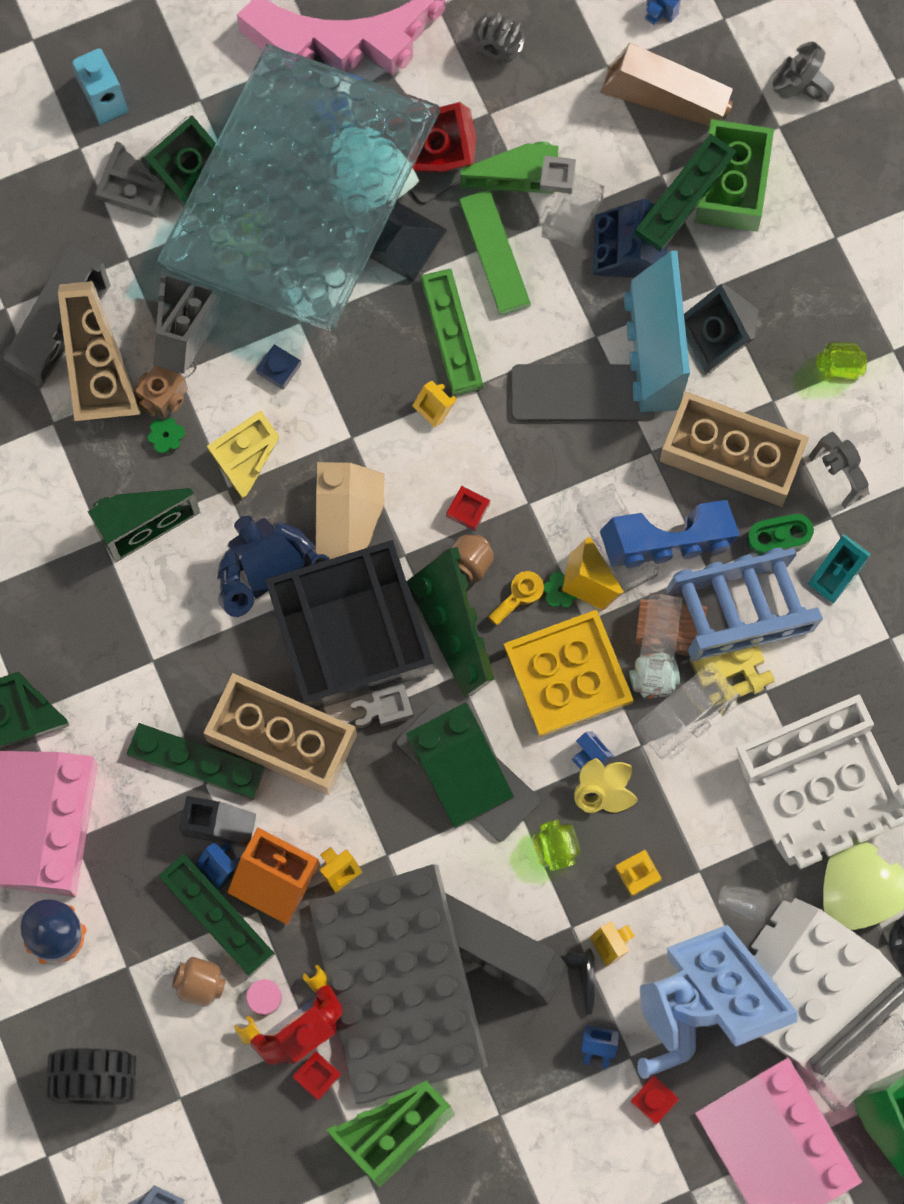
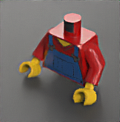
M315 965L317 973L314 977L309 978L306 973L303 974V980L316 992V996L264 1035L260 1034L258 1027L250 1016L245 1017L249 1024L247 1027L239 1029L237 1025L234 1026L242 1043L250 1044L270 1065H277L281 1062L295 1064L336 1032V1022L343 1012L342 1006L331 986L328 985L325 972L318 965Z

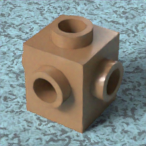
M155 365L149 373L145 372L141 375L136 383L137 389L135 392L140 402L138 405L143 411L151 416L158 414L165 419L170 412L175 413L180 408L184 400L183 395L188 390L183 376L175 371Z

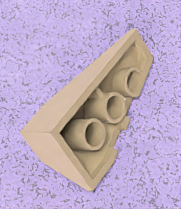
M317 462L316 552L318 554H324L329 559L368 548L378 518L384 507V473L353 463ZM318 558L316 560V563L326 560L324 558Z

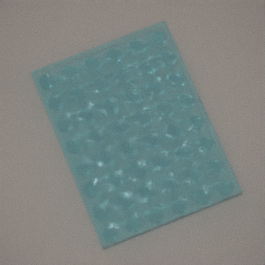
M266 43L157 259L159 267L333 332L440 112L439 105Z

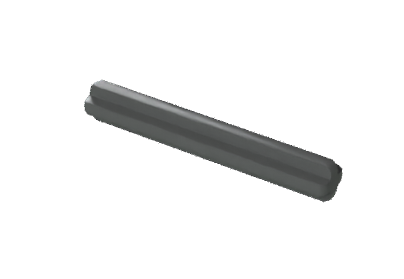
M899 977L810 1059L809 1063L815 1073L817 1072L821 1076L825 1075L904 1002V977Z

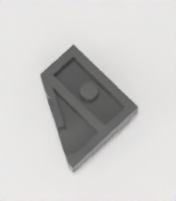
M116 141L97 187L95 197L96 200L156 218L167 189L166 185L158 177L152 175L139 159L136 160L125 150V146L121 142Z

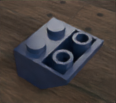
M642 198L595 214L593 274L597 276L636 277L667 254V246L660 253L635 235L636 228L653 208L654 203Z

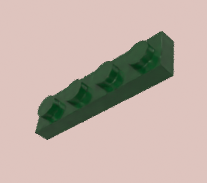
M710 133L636 228L635 235L661 253L735 158L737 151Z
M138 723L126 753L128 757L251 800L255 798L265 771V767L141 723Z
M184 853L158 875L162 882L250 978L276 955Z

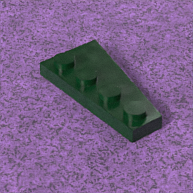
M454 547L449 548L408 579L407 584L463 696L467 697L474 695L495 679L484 639L478 636L475 626L478 620L475 607L470 608L466 589L469 588L466 574L461 575L457 561L461 559L459 549Z

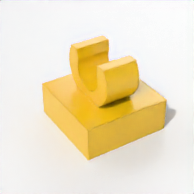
M430 381L423 386L412 406L435 428L443 423L457 398L455 396L448 397L443 392L445 388L443 384L436 385L433 381Z
M330 846L320 854L326 864L320 869V872L335 893L363 873L355 858L347 849L337 855Z
M646 850L615 866L631 897L662 880Z
M611 921L601 926L589 939L606 967H608L629 952L626 944L635 935L629 925L617 930Z

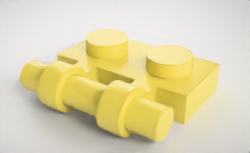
M758 646L693 662L691 658L689 659L703 690L716 685L719 691L708 696L713 708L723 704L729 706L736 703L737 698L753 692V694L759 693L764 690V686L775 682L770 670L758 675L754 667L763 664L765 661ZM743 673L746 680L730 686L727 679Z

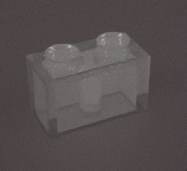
M574 173L572 194L553 192L555 200L552 206L544 208L539 223L542 224L541 237L576 252L603 200L605 186Z

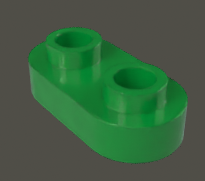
M792 514L759 521L749 531L747 537L748 546L755 554L761 556L775 548H782L783 550L801 549L811 541L814 527L811 520L802 514ZM797 529L801 532L802 536L795 538L790 534V531ZM766 536L770 542L765 545L761 544L758 541V537Z

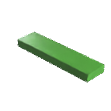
M490 189L460 198L459 203L499 315L530 307V299Z
M452 269L421 275V284L452 396L484 389Z

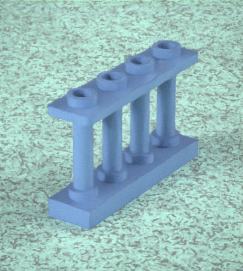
M775 548L762 556L753 557L752 555H745L732 563L723 565L722 562H715L707 565L702 570L692 572L691 569H685L673 575L666 591L668 595L683 593L698 633L688 648L692 662L815 631L823 620L819 607L808 610L805 607H801L787 571V567L797 555L794 548L787 550ZM770 571L774 572L789 610L787 615L776 617L775 614H771L756 575ZM744 579L759 618L755 623L745 624V622H741L726 582ZM713 585L728 624L726 630L715 632L714 629H710L695 589Z

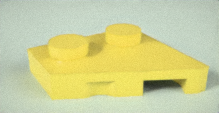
M260 410L207 446L208 451L242 500L250 492L276 446L279 435Z

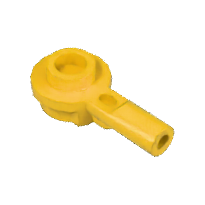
M531 571L517 574L512 580L511 595L488 616V619L497 626L519 604L525 606L526 604L538 601L544 591L541 577Z

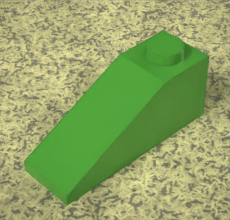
M538 141L534 144L527 143L477 162L474 165L461 169L460 174L461 188L555 194V192L541 191L540 183L544 156L558 157L559 145H552L545 141Z

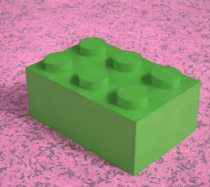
M711 119L708 136L710 133L735 149L737 153L697 205L695 223L758 232L763 212L774 128Z

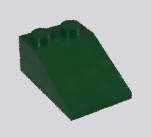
M193 115L185 117L139 157L151 174L158 177L166 185L167 191L206 231L254 190Z
M191 488L116 494L111 498L104 497L99 499L92 505V509L87 511L98 535L115 563L201 513Z
M466 702L406 733L407 743L454 829L514 798L503 772Z

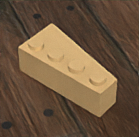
M93 281L59 284L58 298L74 421L140 415L141 408L138 405L140 402L138 401Z

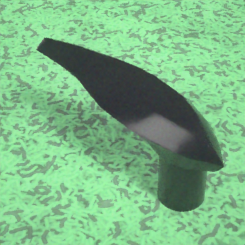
M590 948L586 949L584 954L567 952L565 964L581 968L585 1008L587 1015H592L595 997L594 953Z

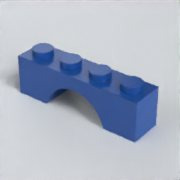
M727 500L698 504L685 517L683 532L672 533L663 531L651 524L642 513L612 517L599 531L611 567L625 565L627 569L638 567L648 561L661 564L671 560L673 557L682 556L683 559H691L704 552H711L712 555L721 554L729 550L730 544L740 536Z

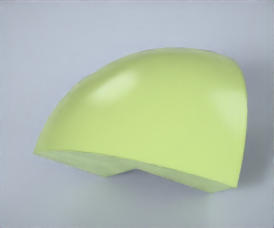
M853 838L851 839L853 847L829 857L823 889L824 912L849 930L878 924L904 910V869L898 863L890 865L879 857L876 846L866 841L859 844Z

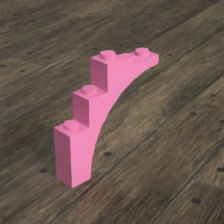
M251 0L237 14L239 31L294 74L301 67H307L314 59L315 54H317L344 75L351 67H357L365 54L393 76L400 68L404 69L409 65L413 58L412 41L417 40L421 36L425 26L432 19L436 20L442 15L445 9V0H412L395 10L374 17L355 20H322L298 15L278 7L268 0Z

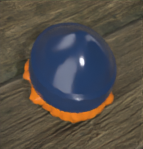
M41 900L31 905L21 920L20 928L24 947L27 953L38 957L40 964L66 962L74 959L82 948L86 926L80 923L73 906L66 905L57 900Z

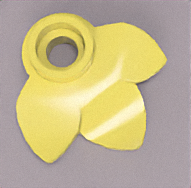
M597 758L587 762L580 770V784L574 792L577 806L587 813H596L601 809L616 813L632 807L638 802V799L625 788L632 774V766L623 762H615L604 767ZM588 793H596L592 797L586 796Z

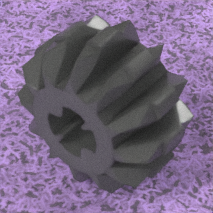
M486 12L484 16H480L473 27L471 43L474 47L478 48L477 51L479 53L487 55V58H493L497 62L503 60L510 63L512 59H516L518 54L521 53L526 39L524 37L526 31L519 27L520 23L518 21L511 20L510 16H503L500 12L496 14Z

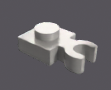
M404 683L371 692L374 702L368 703L363 700H357L351 704L352 711L363 709L367 713L363 719L355 721L357 728L367 727L375 718H379L381 727L413 718Z

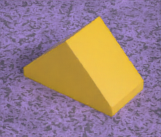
M591 537L586 538L569 554L562 591L601 610L607 609L624 593Z

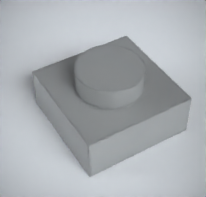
M544 156L540 190L572 194L576 159Z

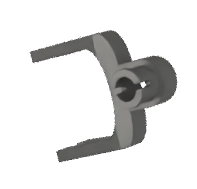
M833 431L822 437L810 453L809 458L811 461H814L822 455L825 449L830 452V454L822 457L825 467L831 466L828 472L831 475H835L840 470H843L851 485L850 493L841 503L843 508L846 509L854 504L856 498L859 497L861 500L870 494L868 481L859 467L861 458L851 441L845 440L842 442Z

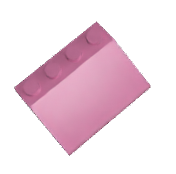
M0 751V887L76 897L98 763L93 756L63 752Z
M789 1058L695 1113L747 1204H826L862 1183Z

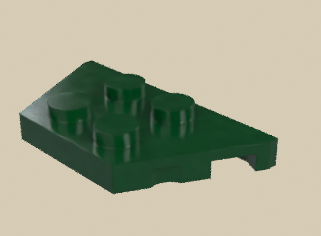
M20 672L0 678V750L70 726L68 720Z

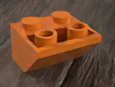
M257 827L241 856L228 894L288 925L320 867L319 860Z

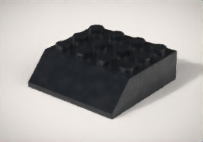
M393 540L265 579L305 705L317 710L434 673V663Z

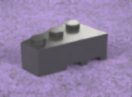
M161 271L153 365L170 371L185 373L219 320L222 289Z

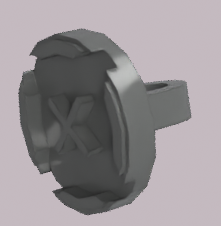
M806 42L796 49L798 54L794 58L789 56L777 69L772 81L773 91L782 99H788L802 91L816 101L826 102L829 100L835 87L819 71L825 59V51L816 42Z

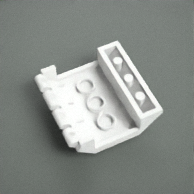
M860 694L736 747L749 792L775 847L789 866L796 863L800 869L821 861V852L823 851L830 857L853 847L851 840L853 838L860 844L883 834V825L885 824L890 830L904 824V786L898 788L872 735L871 729L874 723Z
M797 898L792 903L783 900L770 919L776 924L775 928L766 925L751 948L757 952L755 956H752L797 1010L798 1022L763 1035L760 1038L797 1063L795 1068L824 1088L844 1058L822 1076L812 1070L809 1063L810 1059L895 982L901 974L878 949L821 909Z

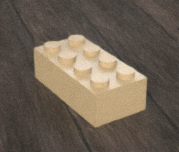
M685 391L662 448L660 462L783 507L809 437Z
M232 673L203 733L208 743L253 763L262 765L271 771L328 796L357 737L355 726Z

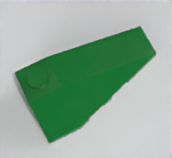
M904 1069L868 1085L852 1099L857 1115L861 1118L866 1131L904 1179Z

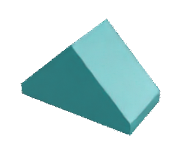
M843 534L807 584L834 604L864 568L871 554Z

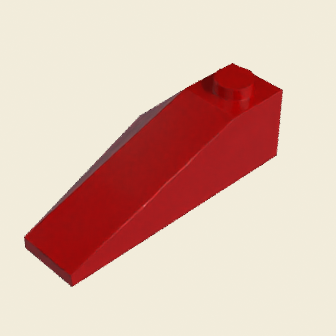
M461 102L360 128L383 138L393 145L407 159L413 170L444 173L474 165L476 134L471 109Z

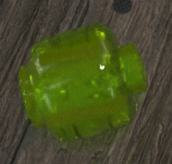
M831 341L827 343L823 352H819L817 355V371L822 372L825 381L828 383L854 384L860 376L865 375L867 367L866 352L861 351L860 346L855 342Z
M559 818L539 824L541 831L535 833L532 837V843L539 864L543 867H549L550 871H556L576 864L575 858L580 855L581 848L573 825L568 823L560 824Z

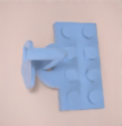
M728 925L667 947V958L677 969L678 973L672 977L657 982L645 983L640 986V1004L643 1015L655 1034L670 1052L648 1060L646 1058L639 1059L637 1065L638 1073L642 1078L646 1079L650 1075L689 1061L696 1051V1026L705 1027L719 1024L732 1043L738 1046L798 1022L797 1010Z

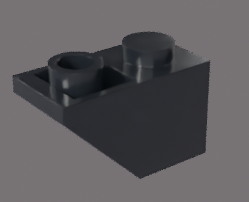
M186 796L180 831L184 837L247 847L253 836L257 815L220 801Z

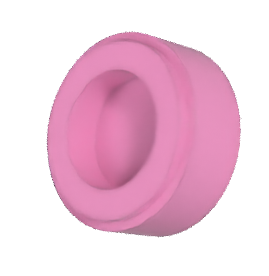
M266 979L258 980L248 989L247 1002L255 1013L270 1015L280 1007L282 994L274 982Z

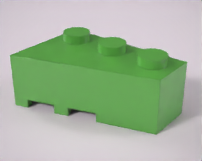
M427 1081L386 1100V1103L370 1111H363L357 1114V1117L326 1130L379 1188L455 1115L449 1103Z

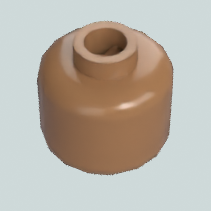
M480 535L460 536L452 548L458 547L461 559L457 561L461 575L466 574L468 584L479 582L493 563L494 553L489 542Z
M190 957L185 963H179L173 978L172 988L176 989V995L180 1000L206 1007L212 1002L213 998L220 999L226 980L220 978L221 969L217 964L197 957Z

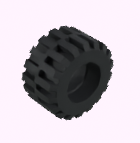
M71 1048L51 1052L48 1054L46 1098L58 1103L80 1105H118L135 1100L136 1056L126 1051L97 1048Z

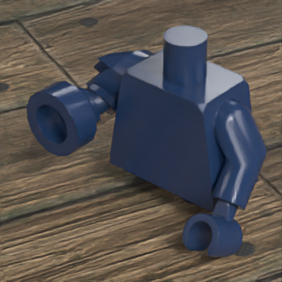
M243 516L234 524V528L239 535L229 541L227 545L228 550L225 551L218 565L217 579L220 578L221 590L218 597L219 605L231 617L243 616L252 608L254 598L258 599L268 591L265 579L301 568L307 563L304 559L305 557L311 560L310 565L315 564L318 558L329 560V557L324 554H318L314 550L316 546L298 528L282 522L272 525L266 518H262L255 523L251 516Z

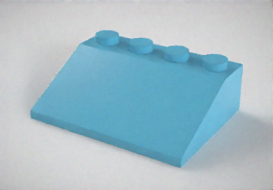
M670 251L632 279L629 292H624L625 311H630L631 322H627L628 341H633L634 351L630 352V369L637 373V382H633L632 386L633 400L639 401L640 412L678 410L690 375L678 252Z

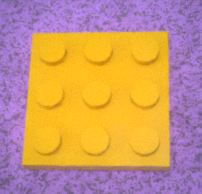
M597 609L503 644L539 738L630 705L634 701Z

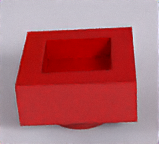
M461 485L446 512V517L476 531L490 506L491 500Z
M315 1051L295 1073L293 1078L314 1098L320 1101L342 1074Z
M653 1075L632 1098L630 1103L656 1126L679 1101V1098Z

